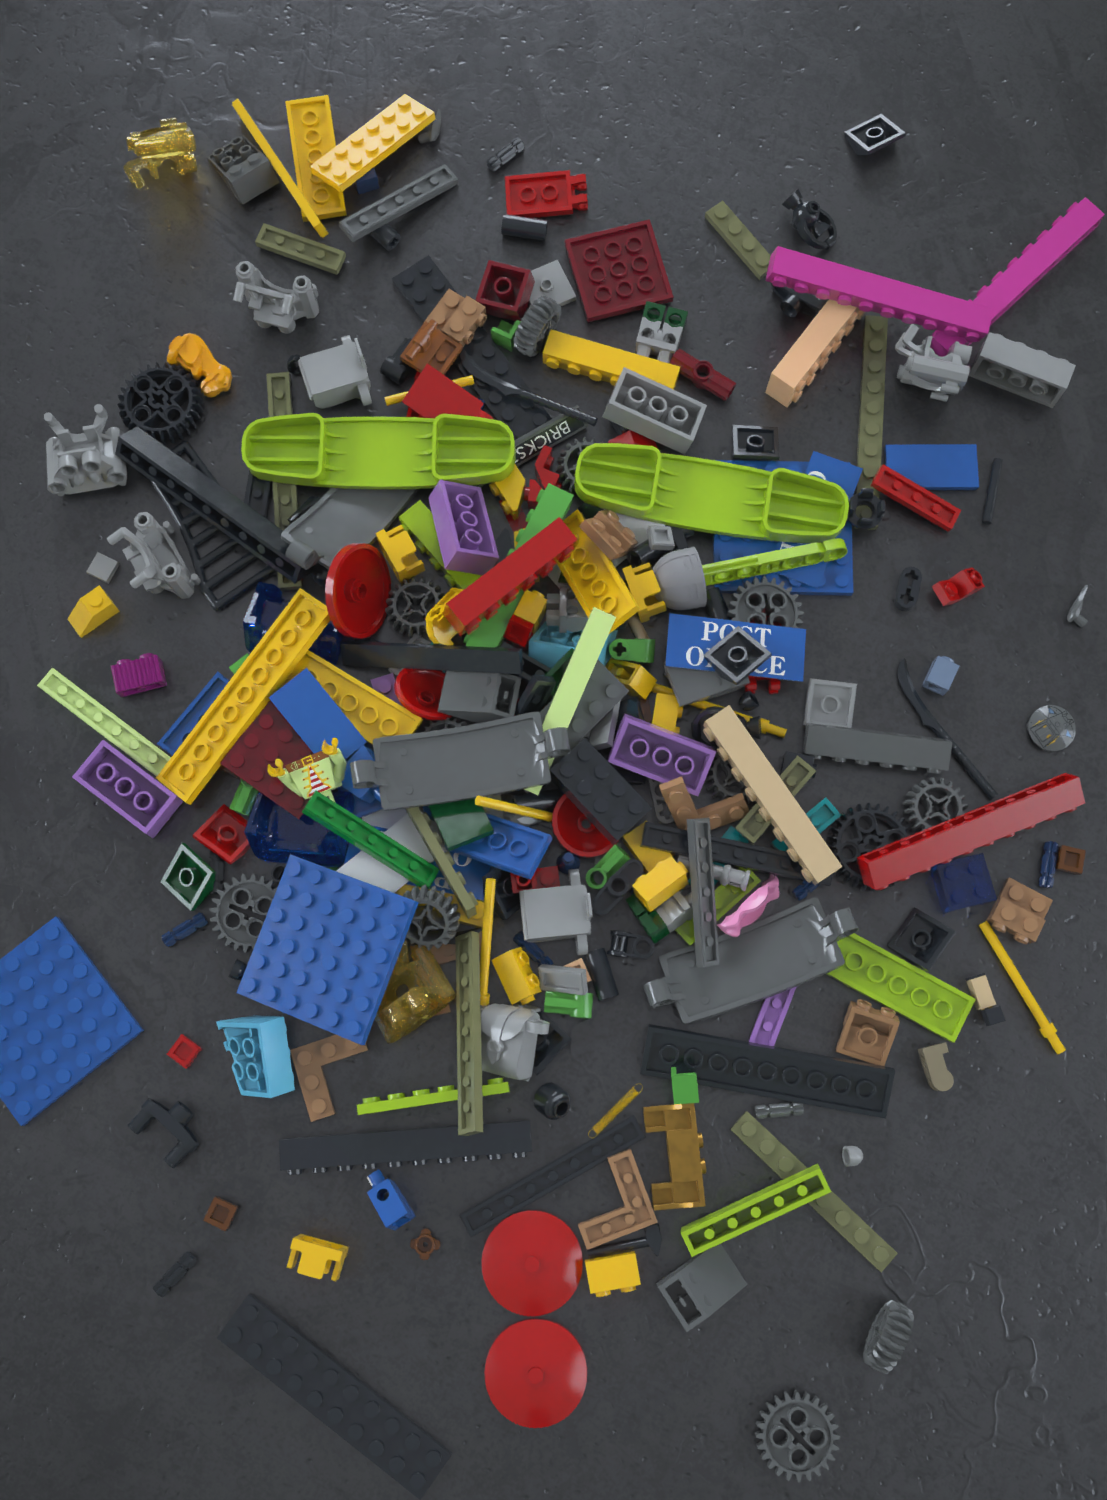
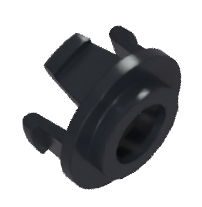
M863 488L860 493L853 495L849 499L847 519L856 528H874L883 518L886 503L885 500L880 501L877 496L873 495L874 489ZM860 505L868 506L872 511L871 518L857 517L855 513L856 508Z

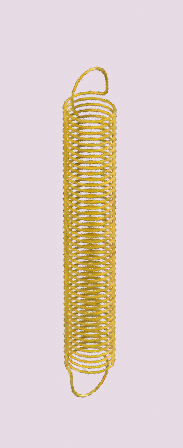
M631 1089L634 1094L633 1096L627 1092L630 1098L623 1097L626 1103L624 1104L619 1100L621 1105H615L617 1110L615 1111L611 1108L612 1114L610 1115L607 1112L606 1115L608 1117H602L604 1122L602 1123L599 1120V1126H593L598 1135L601 1132L600 1128L602 1130L605 1129L604 1125L608 1126L614 1120L613 1118H616L617 1113L622 1112L621 1110L625 1109V1105L631 1103L630 1101L639 1095L636 1090Z

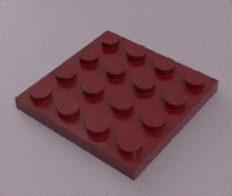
M650 219L565 239L566 251L587 322L645 309L646 301L657 304L673 302L674 297Z
M270 700L220 764L300 820L304 815L302 810L310 799L305 800L303 797L298 796L282 783L278 777L269 775L268 764L273 768H278L275 764V759H280L283 762V769H286L285 765L314 753Z

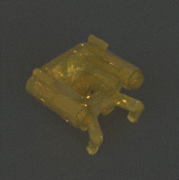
M176 117L160 119V126L164 127L133 132L126 137L128 150H133L136 156H141L128 161L123 166L130 182H135L138 189L146 185L139 170L147 168L149 169L150 176L157 179L159 178L157 167L165 159L174 161L175 170L180 175L197 172L195 156L193 153H190L196 151L193 132L186 122L177 123Z
M404 940L374 1019L387 1044L394 1043L410 1034L456 998V993L431 950L428 951L426 946L423 945L418 948V945L414 946L411 949L412 954L410 955L413 962L409 963L406 940ZM402 984L407 985L409 991L398 998L396 995L397 988Z

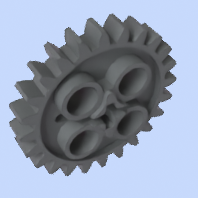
M766 576L763 577L761 582L756 577H754L752 584L748 580L745 581L744 588L739 586L736 590L737 593H733L731 597L733 601H730L728 607L732 610L727 613V616L732 617V621L749 623L754 621L757 624L766 623V625H773V622H778L783 627L798 628L803 624V621L799 618L803 616L804 612L798 610L802 603H795L798 594H790L792 587L785 590L783 588L784 581L777 585L776 578H773L770 583L767 581ZM763 595H766V599H767L766 604H765V600H764V596H763ZM749 599L755 600L758 606H752L749 603ZM772 600L779 601L781 606H775Z
M242 874L240 882L236 877H232L233 885L224 882L226 890H217L216 892L221 897L219 899H212L217 904V907L209 909V911L216 913V916L210 918V921L217 922L218 924L212 929L213 931H221L218 939L226 937L225 946H229L233 942L235 951L242 945L244 953L248 952L250 946L254 949L258 936L251 932V925L254 922H260L263 926L264 920L256 917L247 919V914L231 909L229 907L230 904L243 909H250L252 906L254 913L267 916L268 912L264 913L260 910V902L263 899H268L272 903L277 888H272L274 885L273 880L265 884V876H261L259 881H257L256 874H252L250 880L247 879L245 874ZM244 890L248 893L249 899L245 904H240L237 901V894ZM233 913L237 914L240 918V923L236 927H231L228 923V918Z
M794 1390L793 1397L791 1398L784 1391L783 1400H780L775 1395L776 1404L774 1406L766 1402L769 1409L768 1413L764 1411L759 1412L764 1421H756V1425L762 1429V1431L755 1432L756 1438L762 1439V1441L756 1444V1447L761 1450L765 1449L760 1455L762 1460L770 1458L767 1462V1467L771 1469L776 1466L775 1473L777 1476H780L785 1471V1478L788 1481L791 1479L792 1474H795L798 1482L801 1481L803 1474L811 1481V1472L813 1471L820 1477L819 1468L821 1466L829 1470V1466L826 1463L827 1459L836 1460L831 1454V1450H839V1447L833 1443L834 1440L840 1439V1435L833 1432L839 1425L836 1422H830L834 1418V1414L832 1412L825 1413L828 1408L825 1403L818 1406L819 1398L817 1396L813 1397L810 1401L809 1393L806 1391L802 1398H800L797 1390ZM795 1410L803 1411V1418L799 1422L791 1421V1414ZM781 1418H785L795 1431L801 1434L803 1439L814 1449L813 1454L797 1438H794L789 1429L781 1423ZM779 1429L784 1430V1439L774 1441V1432ZM814 1430H820L822 1433L820 1440L817 1442L810 1441V1434ZM797 1449L803 1450V1458L800 1461H793L791 1458L792 1453Z

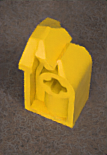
M452 587L427 613L425 618L428 637L434 644L454 645L451 639L457 634V631L445 618L443 612L446 603L464 589Z

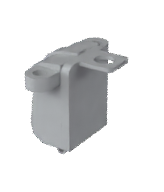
M350 335L341 337L343 345L300 357L298 360L309 398L314 400L316 407L321 409L329 408L353 398L361 399L363 406L372 404L369 393L371 385L367 366L357 338L354 339L355 342H352Z
M579 869L568 870L569 886L519 891L525 941L533 943L575 938L577 955L588 954L587 936L591 934L590 920L593 915L590 893H587L585 885H581Z
M496 1003L489 1006L480 1005L482 1071L528 1082L530 1077H532L538 1034H548L550 1023L540 1020L539 1014L536 1013L540 1012L541 1008L528 1004L522 1006L521 1003L513 1005Z

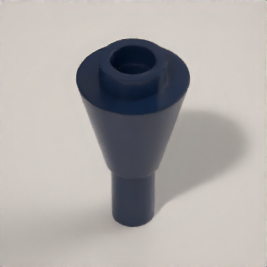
M564 851L558 856L556 864L562 873L568 874L569 869H579L580 858L568 851Z

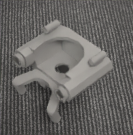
M249 261L240 262L235 267L239 282L236 284L233 301L242 303L243 295H245L246 300L249 302L248 307L254 309L253 320L257 321L260 327L269 328L273 325L277 326L282 333L288 334L295 329L296 324L294 320L304 316L307 319L315 318L318 315V291L316 285L312 284L311 280L305 275L297 276L293 283V290L276 286L266 280L259 269L255 268Z
M911 324L895 346V350L899 354L908 357L907 362L899 366L897 378L902 383L933 390L935 392H931V399L947 402L948 395L946 394H958L967 382L970 370L967 364L971 356L972 346L959 344L956 341L949 347L947 356L940 357L930 348L933 336H927L926 340L922 341V345L916 346L911 342L919 330L916 325ZM905 346L910 348L912 351L905 349Z
M101 404L94 406L97 415L93 425L83 426L84 433L81 434L70 433L68 429L63 428L51 413L44 414V420L58 436L52 437L46 442L47 490L52 494L64 496V494L110 488L118 484L121 486L126 485V462L115 455L118 437L124 433L117 427H110L105 434L102 433L108 415Z
M140 512L134 518V526L137 529L136 535L126 527H121L107 537V541L111 545L116 544L122 538L130 542V546L122 551L136 570L134 571L136 577L130 580L133 588H138L143 584L146 591H150L153 594H159L165 589L174 592L181 599H186L193 595L194 585H199L201 582L197 574L191 575L174 541L168 535V533L174 532V528L168 521L163 522V526H161L151 514Z

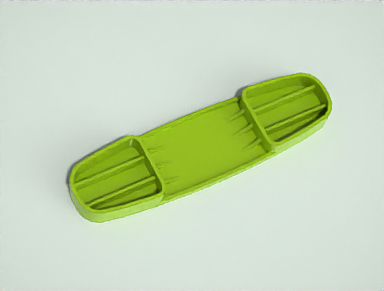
M317 413L257 419L248 425L242 437L241 447L243 461L252 475L258 479L285 484L344 489L435 488L439 480L466 485L486 484L502 481L507 478L513 471L516 461L514 436L508 425L498 420L454 414H440L435 419L418 417L322 418Z
M594 443L587 446L580 453L575 471V491L578 497L587 504L646 521L700 532L767 541L823 543V541L835 539L840 534L848 517V496L838 484L785 468H777L770 472L716 460L660 453L653 446Z

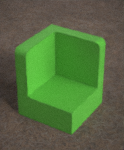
M501 320L497 328L493 327L491 338L495 344L512 352L515 332L521 321L516 320L515 324L512 325Z
M671 1067L674 1104L699 1103L697 1074L694 1072L677 1074L676 1067Z

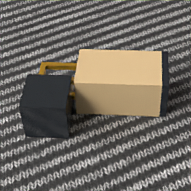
M985 973L965 978L971 996L976 999L974 1002L976 1010H981L986 1026L1006 1021L1001 1006H994L996 1002Z

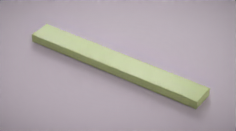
M593 607L542 723L543 733L552 728H568L616 619L615 616ZM554 758L548 759L549 770ZM543 785L524 790L539 795Z
M51 668L37 685L156 777L171 759L165 752L54 668Z

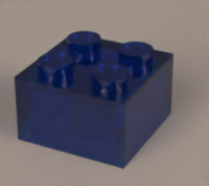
M983 853L955 859L945 864H937L930 869L943 914L988 904L997 900Z

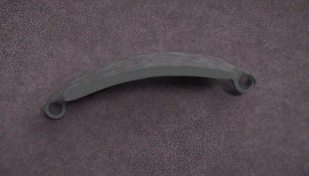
M330 488L319 501L281 533V539L290 544L285 556L306 570L316 563L329 569L334 557L343 547L352 543L372 545L377 540L376 533L382 529L385 531L388 529L419 489Z
M530 712L462 727L375 738L373 740L375 761H354L350 763L353 788L379 787L382 808L384 810H396L475 799L477 796L487 797L548 784L551 782L548 759L569 754L571 751L566 727L548 729L543 733L541 714L539 712Z
M814 897L741 928L738 937H732L727 934L718 936L719 965L696 967L695 944L661 955L659 961L665 977L650 981L645 985L643 984L651 1008L675 1003L684 1024H691L772 997L840 968L845 964V960L837 941L857 932L859 928L850 907L838 910L831 915L828 914L826 917L819 899Z

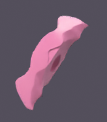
M770 874V877L762 882L761 887L751 894L737 911L726 916L724 921L717 926L725 934L738 937L741 928L753 924L760 918L768 902L779 898L778 878Z

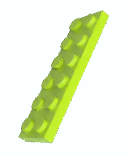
M855 933L837 941L845 964L826 975L881 1005L894 1010L896 1013L947 1041L955 1043L976 1000L975 998Z
M503 1078L487 1080L488 1085L482 1086L483 1096L510 1092L509 1082H504ZM454 1085L437 1087L438 1092L431 1094L429 1089L413 1091V1096L405 1097V1093L388 1095V1100L381 1101L380 1097L364 1098L363 1104L357 1105L358 1115L455 1101L458 1100V1089L455 1090Z

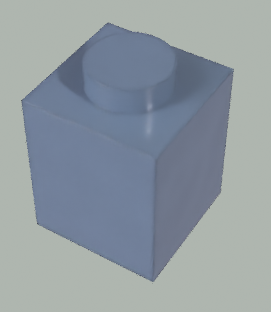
M937 656L929 668L922 687L943 696L949 690L959 665L955 664L954 660L949 657Z

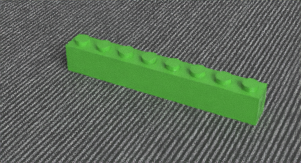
M548 483L545 490L541 489L536 498V502H538L536 509L531 508L526 518L528 524L525 530L521 528L515 541L518 544L515 550L558 517L563 521L572 505L574 495ZM510 549V551L508 552L507 556H509V555H510L511 553H513L515 550ZM523 590L519 591L516 595L517 598L508 606L502 604L497 610L498 613L487 621L484 618L477 630L470 635H466L463 643L466 646L499 648L504 639L503 636L509 620L524 594Z

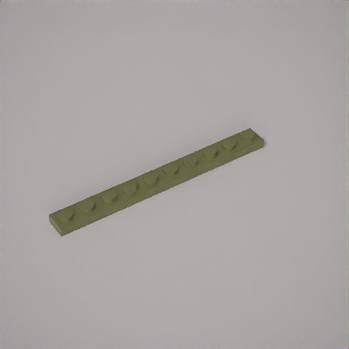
M866 315L863 331L857 467L863 468L857 483L855 494L860 493L863 488L874 489L873 495L879 498L880 491L870 485L881 466L888 318ZM860 505L856 508L855 513L857 517L871 518L872 511L868 506ZM878 525L867 530H877Z
M290 373L267 374L269 417L293 415ZM273 482L275 525L284 531L291 524L287 519L298 509L297 485ZM278 572V588L280 591L303 589V579L294 584Z

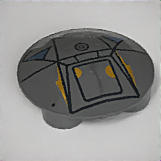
M1046 705L1038 708L1031 715L1027 723V729L1032 740L1046 752L1059 751L1071 744L1076 734V725L1073 717L1064 708L1056 705Z

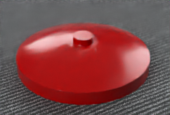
M352 543L343 547L334 557L327 574L325 599L330 620L342 635L349 638L362 639L371 636L380 628L387 615L385 608L389 606L386 604V599L391 598L389 595L391 590L390 573L384 557L374 546L365 543Z
M524 1210L503 1219L490 1233L482 1253V1274L490 1294L501 1306L523 1316H541L559 1309L572 1297L582 1275L583 1259L577 1237L563 1220L545 1211Z
M544 1318L523 1319L504 1329L493 1342L485 1364V1384L488 1395L496 1409L511 1422L528 1428H543L554 1425L573 1412L584 1394L587 1382L585 1355L575 1336L561 1324Z

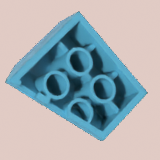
M545 621L529 640L528 656L551 668L571 648L575 650L583 630L578 632L567 630V633H559V626H547ZM614 630L608 635L598 657V660L604 666L611 657L609 646L616 639L618 630Z
M253 1015L216 1022L218 1029H223L227 1039L223 1044L226 1051H230L234 1060L232 1070L241 1095L273 1098L295 1090L284 1016Z

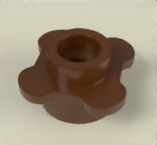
M423 1229L416 1239L411 1240L410 1247L420 1254V1259L428 1260L430 1254L440 1248V1241L433 1238L429 1229ZM424 1242L428 1243L427 1247L423 1246Z

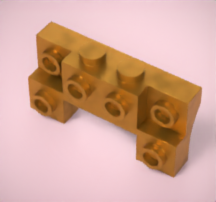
M694 1103L643 1107L645 1132L665 1131L671 1182L651 1184L654 1211L706 1206L702 1174H706V1163L704 1158L700 1159L699 1148H703L702 1133H697Z

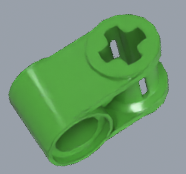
M616 639L610 644L609 653L617 660L654 663L655 639ZM622 643V647H626V652H622L620 656V652L616 651V647H619Z

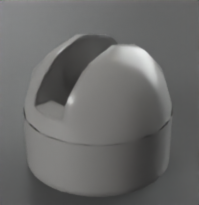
M857 1146L843 1147L842 1158L845 1166H856L863 1160L861 1149Z

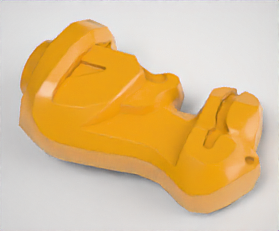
M188 333L182 337L177 336L172 340L169 345L167 362L171 366L174 364L182 366L185 370L192 373V377L195 380H199L201 376H204L205 379L201 382L200 389L206 397L212 398L230 389L232 382L231 370L214 359L208 346L198 335Z

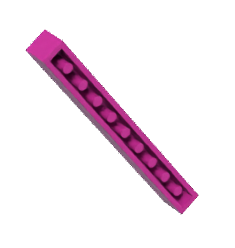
M1086 197L1079 203L1074 202L1068 208L1067 214L1064 217L1060 215L1053 222L1052 228L1049 231L1045 229L1038 236L1037 242L1034 245L1030 243L1022 251V256L1019 259L1015 257L1010 261L1004 273L999 271L991 280V285H984L978 291L977 297L973 301L971 299L968 300L993 308L990 326L1099 225L1105 214ZM935 330L931 335L933 337L930 348L933 349L936 355L944 357L947 356L949 347L956 341L959 344L968 346L972 342L965 340L964 337L957 335L948 336L943 331Z
M779 246L770 256L765 280L771 282L776 287L785 286L794 289L798 293H809L819 299L837 301L838 304L843 306L851 305L858 307L864 312H876L885 318L894 317L901 319L906 324L915 323L922 325L927 330L936 329L943 331L948 336L957 335L964 337L969 342H979L988 334L993 308Z

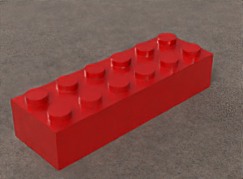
M558 517L448 601L443 615L460 636L465 633L470 635L479 628V624L484 618L488 621L494 617L502 604L508 606L517 598L516 595L520 590L526 592L535 584L534 581L539 576L542 578L547 576L557 562L562 564L570 558L571 553L575 550L574 545L578 539L562 519Z

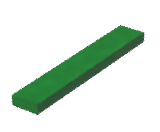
M316 790L302 810V813L420 888L426 884L429 889L440 870Z

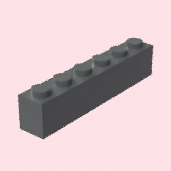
M806 723L803 752L808 754V756H813L814 759H822V756L832 757V761L846 762V759H854L855 763L869 765L871 761L879 762L881 767L893 768V765L897 764L903 765L902 768L906 770L917 771V767L926 768V771L930 773H941V770L948 771L953 742L941 738Z

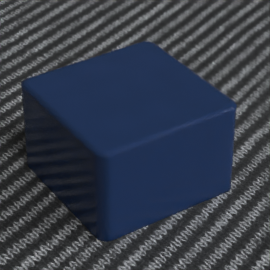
M374 167L354 182L359 195L379 189L378 177Z

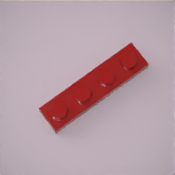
M884 464L880 466L870 485L948 532L952 530L961 512L959 508Z

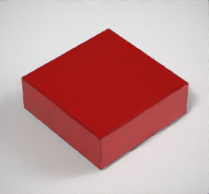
M181 1034L167 1055L185 1069H188L203 1048L184 1034Z

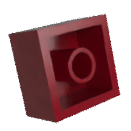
M488 260L475 301L486 307V314L521 321L535 284L531 270Z

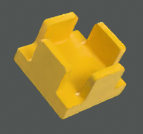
M402 525L388 532L382 529L376 533L380 549L401 586L404 585L403 579L410 583V578L425 571L424 563L422 560H418L414 553L417 551L407 531H404Z
M650 563L632 568L631 565L622 568L628 589L640 608L637 613L641 623L649 621L651 616L666 611L665 602H659L654 596L660 593V587Z
M299 1234L292 1240L291 1253L286 1268L293 1269L296 1266L298 1255L301 1251L302 1255L297 1269L299 1274L321 1279L323 1274L329 1273L333 1260L336 1263L331 1280L337 1281L349 1247L305 1234Z

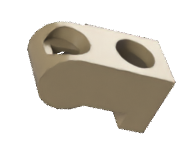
M946 1042L917 1049L930 1088L935 1091L949 1090L953 1086L954 1079L947 1070L943 1057L944 1053L949 1052Z

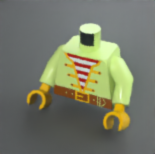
M332 738V746L328 745L326 740H324L322 751L285 765L286 769H283L282 760L275 759V764L278 768H273L268 764V773L273 777H278L290 790L305 800L310 799L316 790L335 802L331 790L342 786L347 762L340 749L337 748L338 739Z

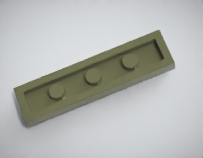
M722 200L705 212V218L759 280L767 275L771 255Z
M263 223L255 241L257 247L338 275L346 258V253L342 250Z
M797 755L779 777L794 797L816 770ZM758 803L753 806L735 827V830L752 844L756 842L771 824L770 821L766 822L760 815Z

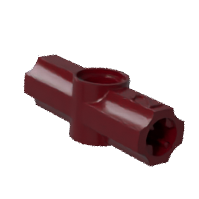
M680 348L674 353L669 364L679 366V373L690 379L696 388L706 389L724 401L730 397L736 387L734 381L714 370L710 362L705 360L699 361ZM698 373H705L707 376L701 377Z

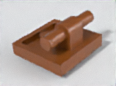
M431 319L429 323L426 321L423 323L400 355V360L420 373L428 363L445 375L463 350V345L437 329L438 323Z

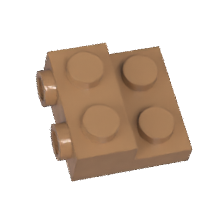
M448 289L425 321L429 323L431 319L435 320L438 323L437 329L464 347L465 344H469L472 341L478 326L482 327L487 319L486 307L469 296L464 298Z
M606 509L599 511L593 518L584 520L579 527L610 560L626 556L639 542L635 539L633 531L628 527H624L619 522L618 515Z
M1009 877L1006 879L986 921L992 923L991 927L999 932L1005 933L1007 931L1011 933L1016 941L1026 945L1028 943L1031 944L1036 942L1046 921L1044 918L1053 900Z
M858 999L857 1003L850 1001L843 1021V1029L836 1046V1052L875 1065L885 1066L900 1024L898 1016L895 1015L896 1012L887 1007H881V1010L871 1008L872 1004L862 999Z

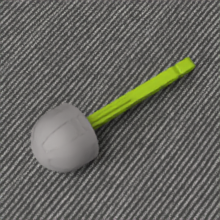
M836 538L823 541V543L816 542L702 565L695 547L679 549L667 553L654 565L652 570L660 587V593L654 596L659 602L664 601L667 608L673 610H690L692 608L705 607L707 602L706 586L818 564L822 561H833L844 557L848 550L844 540Z

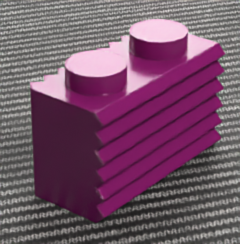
M153 653L143 654L139 659L135 660L122 659L117 661L116 665L111 666L115 690L120 697L167 686L162 660Z

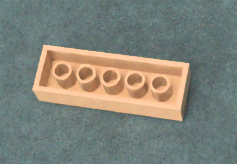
M829 299L772 371L765 393L787 408L792 401L796 403L803 393L802 389L804 386H809L816 377L815 372L817 369H823L829 360V354L837 351L842 343L840 341L844 335L847 337L855 326L853 323L856 319L861 320L866 312L861 311L858 307L851 305L843 306L838 304L837 301Z

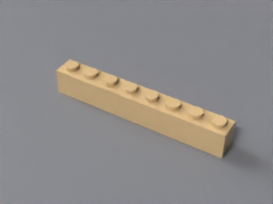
M730 705L707 719L703 725L705 727L703 729L705 736L710 742L714 740L719 747L717 752L724 762L728 760L733 767L731 773L738 782L742 780L746 786L745 793L752 802L756 801L760 806L758 811L766 822L770 821L775 828L773 829L774 835L780 842L784 841L788 846V855L794 862H799L803 868L801 873L807 882L810 883L812 881L816 885L840 869L842 865Z

